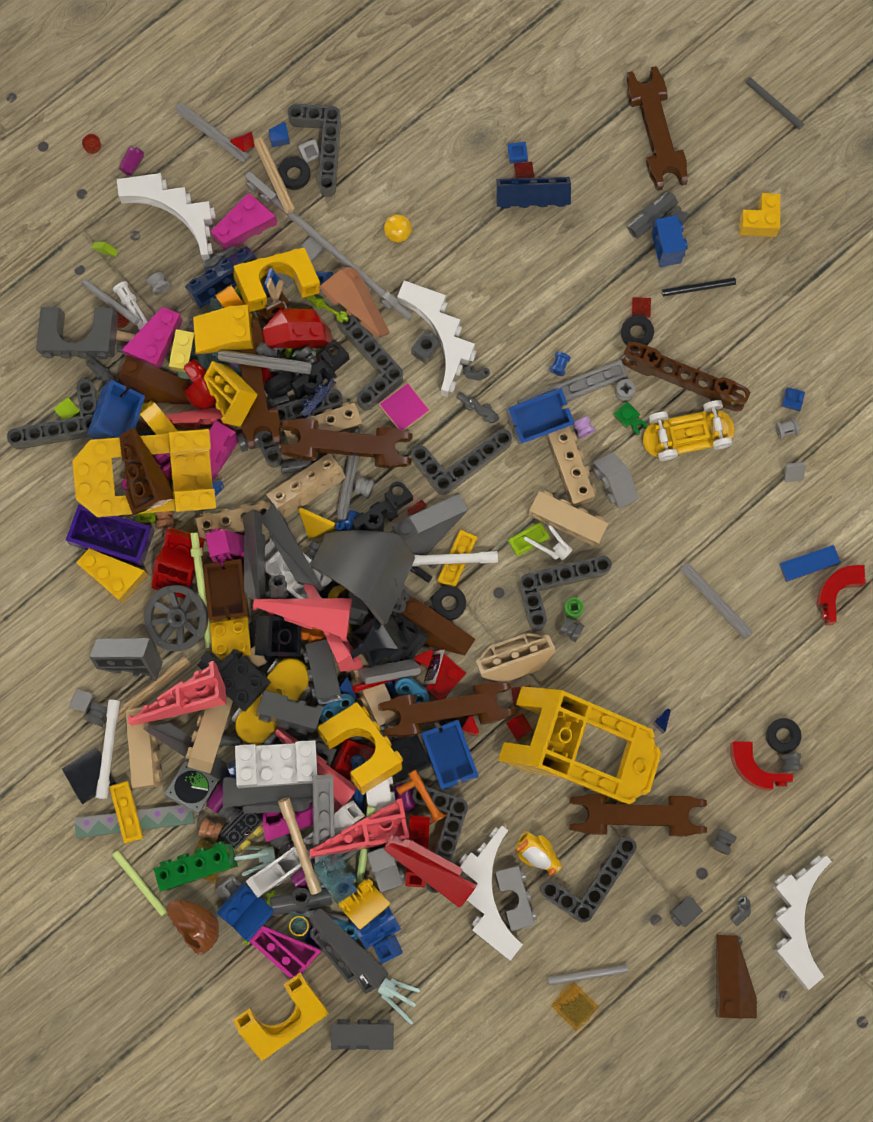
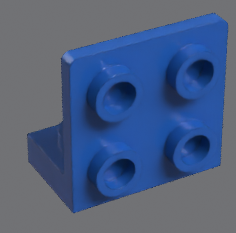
M242 882L216 913L230 924L244 940L249 942L274 913V910Z
M389 906L361 930L352 922L366 949L401 930Z

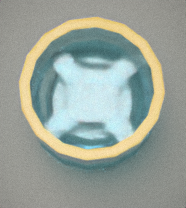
M296 916L291 919L289 929L295 936H304L310 930V922L303 916Z

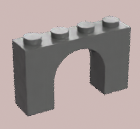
M41 307L36 350L44 358L60 356L61 358L70 359L73 356L81 359H89V357L107 359L108 357H114L119 314L113 308H95L93 327L89 336L79 343L65 342L63 337L65 313L59 307Z

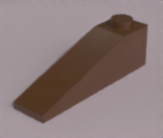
M126 356L118 378V383L126 386V390L118 397L132 389L145 395L143 402H150L152 400L153 403L163 402L192 405L184 394V391L192 385L191 383L144 361Z
M132 428L119 436L122 460L125 461L126 472H123L124 479H127L128 490H125L132 515L162 506L173 500L174 496L168 480L136 429Z
M411 596L405 603L406 608L404 612L400 614L430 636L424 643V646L465 656L475 638Z
M716 935V1017L757 1018V997L738 937L736 935Z

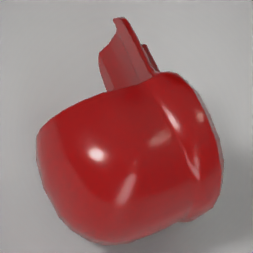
M193 359L184 366L186 374L193 381V384L184 391V394L194 407L201 410L208 409L216 403V399L210 394L204 380L207 370L196 359Z

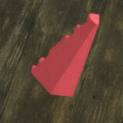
M217 408L166 415L175 428L199 429V424L213 425L215 420L224 426H234L222 422V413ZM142 420V425H143V426H148V425Z
M303 585L309 599H322L314 586ZM334 634L325 635L340 672L363 668L359 656L352 659L349 652L353 650V647L348 640L343 641L340 639V636Z
M352 598L254 599L253 610L259 608L268 611V615L274 616L277 614L284 617L285 621L311 630L314 627L323 630L325 635L334 634L340 636V639L343 641L347 640L352 611Z
M211 661L208 663L209 666L201 672H194V676L186 682H179L158 696L157 701L149 706H143V710L136 715L128 716V723L134 726L225 705L226 687L216 663Z
M280 727L275 732L282 744L299 742ZM316 754L317 774L333 775L334 813H336L347 804L357 787L326 765L327 761Z
M402 798L343 830L333 838H329L319 846L310 849V857L314 858L386 845L390 835L402 841L405 839L409 840Z

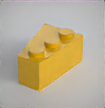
M212 361L204 376V380L210 394L216 399L217 403L215 405L222 413V422L241 427L258 394L230 366Z
M90 548L76 562L122 604L148 576L142 569Z

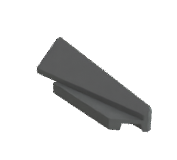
M273 503L263 515L262 524L272 534L270 537L297 584L312 585L318 589L322 588L310 564Z
M253 509L243 515V524L245 530L244 591L254 600L265 599V535L262 534V514Z
M169 722L150 727L146 726L143 729L185 758L188 748H193L194 746L190 736ZM215 758L211 773L209 774L223 782L225 777L230 778L227 762Z
M225 777L223 780V808L243 805L244 814L281 812L278 801L283 798H290L294 811H304L309 808V803L313 802L312 785L294 784L238 788L236 778Z
M321 908L317 909L309 917V920L313 923V928L310 930L311 938L348 983L356 980L363 992L367 994L376 989L385 980L388 972Z

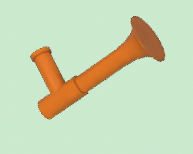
M416 770L408 774L411 778L410 781L396 787L399 795L416 787L430 811L432 818L430 825L448 815L442 814L436 808Z

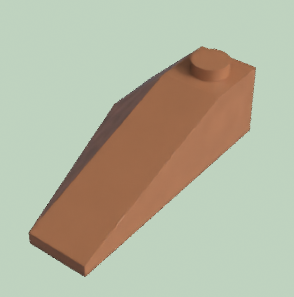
M351 266L340 269L320 285L319 288L334 304L337 305L339 302L347 309L346 313L351 316L352 314L358 317L360 324L379 338L390 333L364 280L359 276L356 269Z

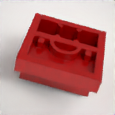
M168 527L164 546L155 559L151 588L160 590L173 585L191 588L196 572L194 557H191L190 549L192 548V542L189 533ZM199 537L200 547H202L203 551L205 539ZM175 592L177 597L186 598V595Z

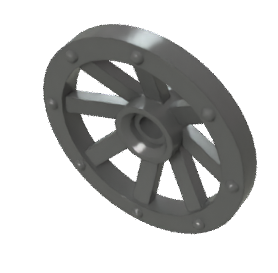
M181 585L167 586L158 590L149 599L144 613L145 627L150 638L161 648L169 651L187 650L195 646L203 638L207 630V607L200 595L191 588ZM175 592L186 595L181 608ZM168 594L173 609L162 604L159 600ZM191 601H193L198 611L188 613L187 609ZM155 607L167 613V617L153 620ZM199 617L198 629L189 622L190 618ZM169 623L170 626L160 636L154 625ZM184 626L194 635L185 643ZM177 628L178 644L166 641Z

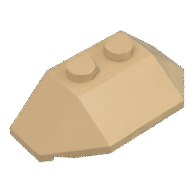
M525 633L489 646L482 653L481 657L476 660V664L482 677L505 683L541 670L556 650L549 635L542 636Z

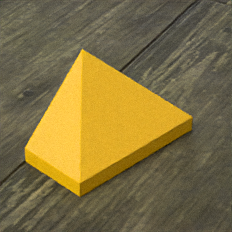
M300 507L299 513L309 540L335 530L334 522Z

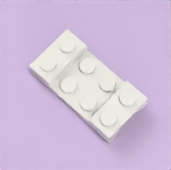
M270 538V541L265 545V573L270 577L278 574L285 576L287 591L294 599H309L303 585L297 584ZM304 554L308 563L311 565L312 560ZM312 568L322 586L320 589L315 587L317 592L320 593L332 579Z
M299 741L293 744L256 746L255 744L235 746L238 788L312 783V776H318L316 741Z

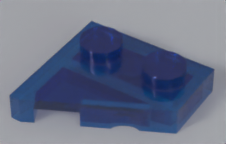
M330 378L324 385L320 383L314 390L316 394L314 398H308L302 405L304 410L301 414L307 418L337 382Z

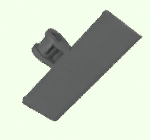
M351 530L332 532L325 535L310 566L360 598L381 625L387 624L392 611L396 613L404 612L406 608L405 603L411 597L410 591L404 583L415 560V556L398 534L382 531Z

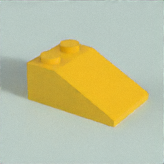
M248 305L228 306L193 317L196 354L219 352V350L253 349L251 316Z

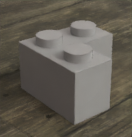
M614 452L593 462L595 466L594 475L598 481H602L603 486L608 490L606 495L611 504L614 503L618 508H621L639 499L629 468Z
M384 848L367 853L380 893L403 886L402 881L406 879L402 868L399 870L397 868L396 862L398 860L388 854Z

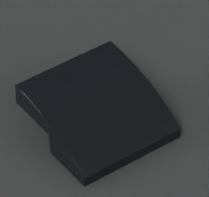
M96 748L62 768L82 804L96 796L102 760ZM111 772L109 776V786L117 784Z

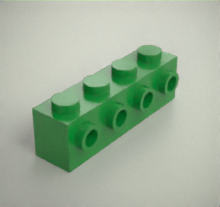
M224 841L212 844L213 848L209 850L204 847L195 850L194 855L189 856L186 853L177 856L178 860L171 862V859L160 862L159 867L153 868L159 891H167L238 867L237 861L234 860L236 856L232 843L225 844Z

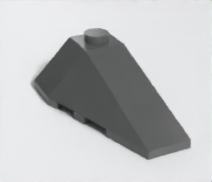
M457 494L393 525V532L403 539L413 555H427L466 514L468 508L460 494Z

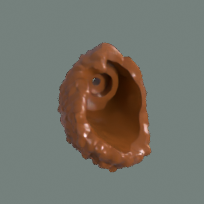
M178 899L169 902L166 908L167 915L173 921V926H176L177 930L182 934L185 943L197 954L202 955L209 951L219 937L218 920L213 913L205 909L201 904H195L188 900Z

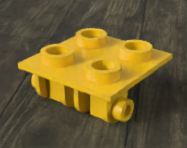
M248 618L209 623L212 652L221 661L233 649L242 652V656L252 655Z
M369 878L363 879V882L357 888L353 887L354 890H350L349 894L340 898V902L337 903V906L359 930L391 905Z

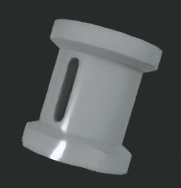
M795 418L782 424L780 422L776 423L779 439H783L784 436L791 434L799 435L800 433L799 425Z

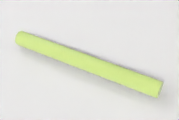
M367 807L366 817L375 813V807ZM369 848L360 850L356 884L363 882Z
M119 850L116 851L112 856L161 917L167 913L166 908Z

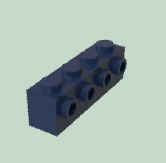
M570 177L496 179L497 207L507 209L511 208V206L528 208L529 206L547 207L548 205L564 207L571 205Z
M247 246L240 248L230 257L221 260L215 267L207 269L198 278L192 279L185 288L192 300L201 309L217 298L215 295L230 285L232 287L237 285L234 279L235 265L254 261L257 257Z

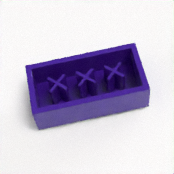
M78 504L66 541L71 546L84 550L90 548L114 559L142 567L154 535V530L151 526L118 516L96 517L87 508Z

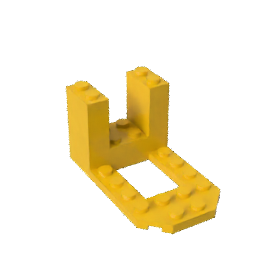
M209 429L140 436L151 455L170 453L174 499L162 506L138 514L216 508L209 450L211 445ZM120 438L90 440L72 460L76 500L96 517L132 514L126 495L115 496L112 458L122 457Z
M521 687L516 705L537 713L540 717L531 745L504 742L498 761L527 773L568 780L625 804H631L639 796L650 792L661 757L660 749L656 746L653 739L655 737L653 729L563 690ZM586 724L627 741L616 777L575 761Z

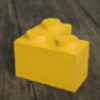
M762 193L758 201V210L743 209L740 216L739 235L776 237L780 230L781 194Z

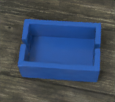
M110 380L102 387L87 436L92 439L119 438L121 434L135 428L145 395L129 389L120 398L118 396L126 390V386Z
M562 388L506 408L511 425L515 424L516 426L513 428L518 444L526 443L575 424L570 409L561 408V406L567 405Z
M459 720L443 725V732L439 733L438 727L421 733L441 791L457 786L459 780L463 784L479 777Z

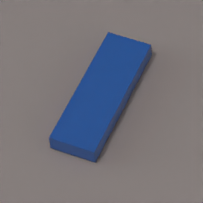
M832 545L782 562L779 565L785 581L788 582L838 565L841 561L835 546Z

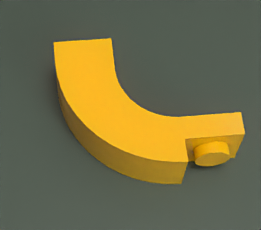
M152 400L142 405L139 416L155 435L178 432Z

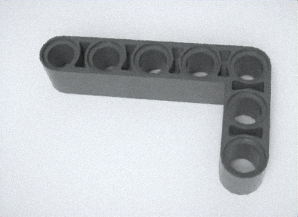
M293 104L288 108V118L292 126L323 129L319 188L323 196L331 197L335 194L337 185L341 133L340 110L335 106ZM294 114H300L299 117H293ZM312 115H318L317 118H311ZM330 116H336L335 119H329ZM329 133H335L334 136H328ZM327 150H334L333 153H326ZM329 166L333 168L329 171L325 170V168ZM325 184H331V185H332V186L329 187V188L323 187Z
M347 314L350 323L343 325L337 320L339 330L380 374L358 393L359 407L367 411L375 407L403 382V370L352 314L351 316ZM355 333H361L363 335L361 338L353 337ZM368 346L375 348L372 352H367L365 349ZM383 359L386 360L387 363L385 365H379L378 361ZM392 373H398L400 375L397 379H392L390 377ZM378 385H384L385 389L382 391L376 390V387ZM364 397L371 398V401L368 403H364L361 400Z
M82 379L77 383L76 389L81 416L13 428L7 433L8 442L15 449H25L87 438L88 425L92 421L98 402L97 390L93 383L88 379ZM85 387H91L89 392L83 393ZM87 405H94L91 410H85ZM72 426H78L76 431L69 432ZM59 429L56 435H51L52 430ZM40 432L38 438L32 439L34 433ZM16 436H21L18 442H13Z
M330 389L277 406L279 414L285 415L284 419L280 420V423L284 420L305 418L308 415L316 416L322 414L326 409L332 408L334 410L340 408V405L343 404V398L339 390ZM332 397L339 398L336 403H331L329 400ZM315 402L321 404L317 409L311 407ZM297 408L303 409L301 414L293 413ZM269 431L258 432L257 436L267 465L272 468L279 467L283 461L279 445H275L274 439L270 443L263 442L265 437L273 438ZM277 454L278 458L275 461H271L269 456Z
M505 429L497 431L446 471L429 450L422 445L416 446L412 450V461L439 495H447L505 452L511 446L512 435ZM500 437H506L508 439V442L500 443L498 439ZM485 448H491L493 450V453L487 455L484 453L483 450ZM417 453H423L425 454V457L419 460L415 457V455ZM471 459H476L479 463L476 466H471L468 462ZM434 467L437 469V472L429 474L427 469ZM457 470H460L464 473V475L461 477H456L453 473ZM444 481L447 482L449 486L445 489H442L438 486V484Z
M598 556L523 575L519 582V589L530 628L540 631L545 627L547 621L540 591L605 576L611 569V560L607 556ZM604 562L607 565V569L601 570L597 564ZM584 566L588 568L589 573L583 575L579 572V568ZM567 571L570 574V578L563 579L560 573ZM547 575L551 577L552 581L546 584L541 578ZM525 580L532 581L533 586L531 588H526L523 585V582ZM534 598L538 601V605L532 607L528 604V600ZM538 616L542 618L543 623L536 625L532 619Z
M425 787L434 805L435 799L439 796L444 797L446 800V804L443 807L436 806L440 812L448 815L435 854L451 862L467 814L468 804L462 798ZM415 788L413 791L415 803L427 807L424 801L417 800L416 793L418 791ZM462 803L465 810L462 813L455 812L453 809L454 804ZM449 822H457L459 829L456 832L449 831L447 828ZM443 841H451L453 848L450 851H444L441 847ZM426 883L427 889L430 892L438 893V891L431 889L429 884Z
M625 837L617 843L581 900L552 881L542 885L541 895L579 922L590 921L636 851V842L630 837ZM624 841L631 843L632 849L630 852H625L622 849ZM613 858H618L621 861L619 869L611 866ZM603 874L610 877V883L607 886L602 885L600 882V877ZM547 885H552L555 888L553 896L545 894V887ZM591 891H596L599 894L597 902H592L589 899ZM565 896L570 897L572 900L569 908L562 906L561 900ZM580 908L588 910L589 915L586 919H581L578 916Z

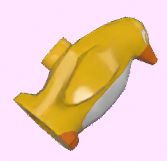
M527 830L522 834L515 846L518 858L526 865L547 870L550 876L557 874L561 870L562 864L550 841L543 835L536 837Z

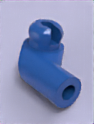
M349 510L347 519L337 522L335 529L337 531L352 530V521H354V517L359 512Z

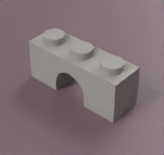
M519 866L495 872L500 892L510 890L518 896L517 906L513 910L506 911L510 931L535 925L534 921L537 920L534 908L530 909L528 902L531 901L529 889H525L523 881H526L524 870H520Z

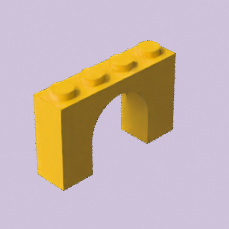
M305 247L281 254L277 253L266 258H258L254 261L234 266L235 282L250 312L266 308L267 296L261 285V280L268 275L270 268H273L276 273H282L291 277L297 286L301 298L319 294L320 281Z
M356 702L317 728L319 736L329 750L353 736L365 737L375 745L376 749L373 756L350 772L352 782L360 793L364 795L401 771L403 759L398 751L394 752L392 750L390 740L386 736L383 737L381 735L378 724L369 719L370 715L364 706L361 707Z
M301 973L284 984L289 996L295 1002L294 1012L286 1021L277 1025H265L259 1021L250 1008L233 1019L238 1033L261 1061L271 1056L329 1014L322 1000Z

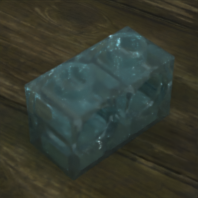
M335 854L328 855L313 865L316 875L336 903L357 891L355 885L357 880L352 872L348 873L346 871L347 865L342 857L337 858Z

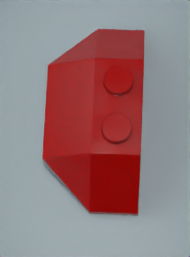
M279 309L262 329L263 342L267 343L270 348H305L308 345L310 348H325L328 343L333 342L331 329L314 309Z

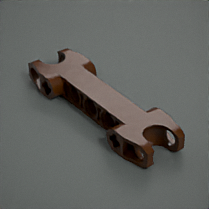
M657 66L651 67V81L649 83L643 84L637 81L633 71L627 72L626 79L627 96L630 106H640L653 156L646 157L649 177L653 181L656 190L660 191L663 190L664 174L672 173L676 175L681 186L687 185L688 175L684 151H674L661 101L668 98L667 88Z
M258 317L252 318L253 349L233 350L234 352L257 355L256 348L259 343L263 342L262 329ZM240 364L243 380L258 394L241 425L249 449H255V436L260 431H269L273 436L275 445L281 444V423L278 408L268 409L261 367Z
M628 342L622 358L624 366L642 375H653L709 398L710 401L721 400L723 408L735 412L742 411L751 392L747 387L728 378L714 377L663 356L657 349L638 342ZM631 347H637L640 352L629 349ZM626 357H627L628 359H630V360L636 362V363H634V364L628 363L627 360H626ZM670 367L672 372L668 373L663 368ZM681 374H687L690 379L684 380ZM698 382H706L707 387L700 386ZM737 390H742V391H744L745 397H744L743 395L737 393L736 391H737ZM731 402H734V403H737V404H741V405L738 406V407H735V406H733V405L731 404Z
M313 419L284 420L281 423V429L296 434L298 443L296 445L281 446L280 454L297 460H316L317 452L375 458V467L391 469L411 465V458L400 456L395 450V444L397 442H410L413 434L397 428L378 427L376 428V435L320 430L318 429V421Z
M481 683L473 686V695L416 703L413 694L398 696L392 700L379 703V711H393L398 717L397 726L382 731L383 737L404 738L421 734L420 725L466 718L471 715L479 716L480 725L496 723L502 719L516 715V709H503L496 701L498 693L511 689V683Z
M587 794L569 798V804L582 805L588 813L587 820L584 823L570 824L569 831L581 832L587 835H607V825L669 826V836L677 837L707 833V827L694 825L689 820V811L692 808L707 806V800L690 796H668V805L607 804V796L602 794Z

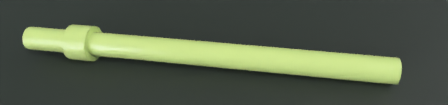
M198 532L190 533L192 548L190 549L191 557H194L198 594L207 607L201 558L203 551L202 547H200ZM209 616L207 630L204 634L206 648L212 647Z

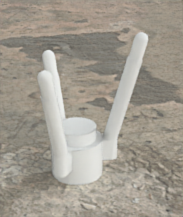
M547 525L559 541L553 547L555 552L528 537H524L525 541L548 553L555 560L558 558L561 560L565 559L573 550L550 525Z

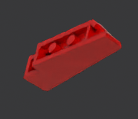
M393 835L389 836L384 847L388 854L457 907L463 906L477 885L459 877L462 868L411 840L405 839L402 841Z

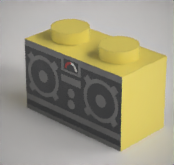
M176 329L169 367L172 370L185 372L184 366L194 359L196 350L194 332Z
M242 810L219 834L229 844L232 843L236 851H244L251 845L250 841L255 836L258 837L264 832L263 819L257 813L244 814V810Z

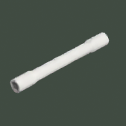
M498 552L414 555L415 560L412 566L498 563Z
M108 700L101 768L96 791V798L108 799L110 768L120 701Z

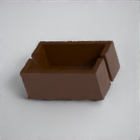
M242 560L224 561L226 569H223L220 562L202 564L209 622L216 623L242 618L250 620L247 593L244 591V565Z

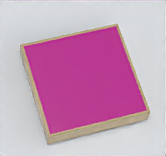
M409 382L378 404L392 424L402 431L408 430L431 413L429 407Z

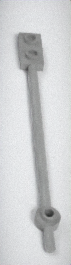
M249 171L245 175L247 187L253 192L257 191L260 193V198L268 204L270 202L285 213L277 194ZM295 212L285 213L343 265L356 269L365 284L382 298L381 303L387 309H395L408 321L412 319L413 315L392 294L383 290Z

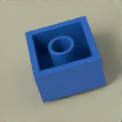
M678 215L655 220L651 234L659 267L681 264L685 251L688 249L686 238L683 239L682 235L684 231L683 223L679 221Z

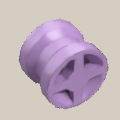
M590 417L581 418L572 425L577 430L579 439L585 438L596 431L595 427L590 424Z

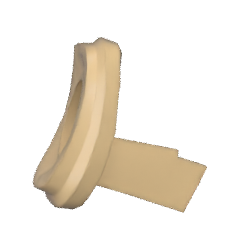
M267 278L261 280L262 287H264ZM269 278L266 287L271 297L267 298L266 306L278 302L284 284L283 280L279 279L275 288L272 279Z

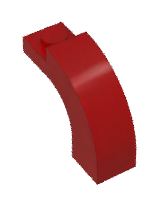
M851 565L841 568L823 583L818 592L816 607H824L821 616L822 620H825V625H834L837 622L836 597L839 591L844 588L862 587L866 584L865 565Z
M733 741L730 743V756L733 767L738 775L749 785L760 790L771 791L774 789L773 783H775L776 787H787V783L793 782V774L767 773L761 770L754 761L753 742Z
M410 815L409 840L428 849L430 817ZM406 867L405 886L425 888L426 882Z

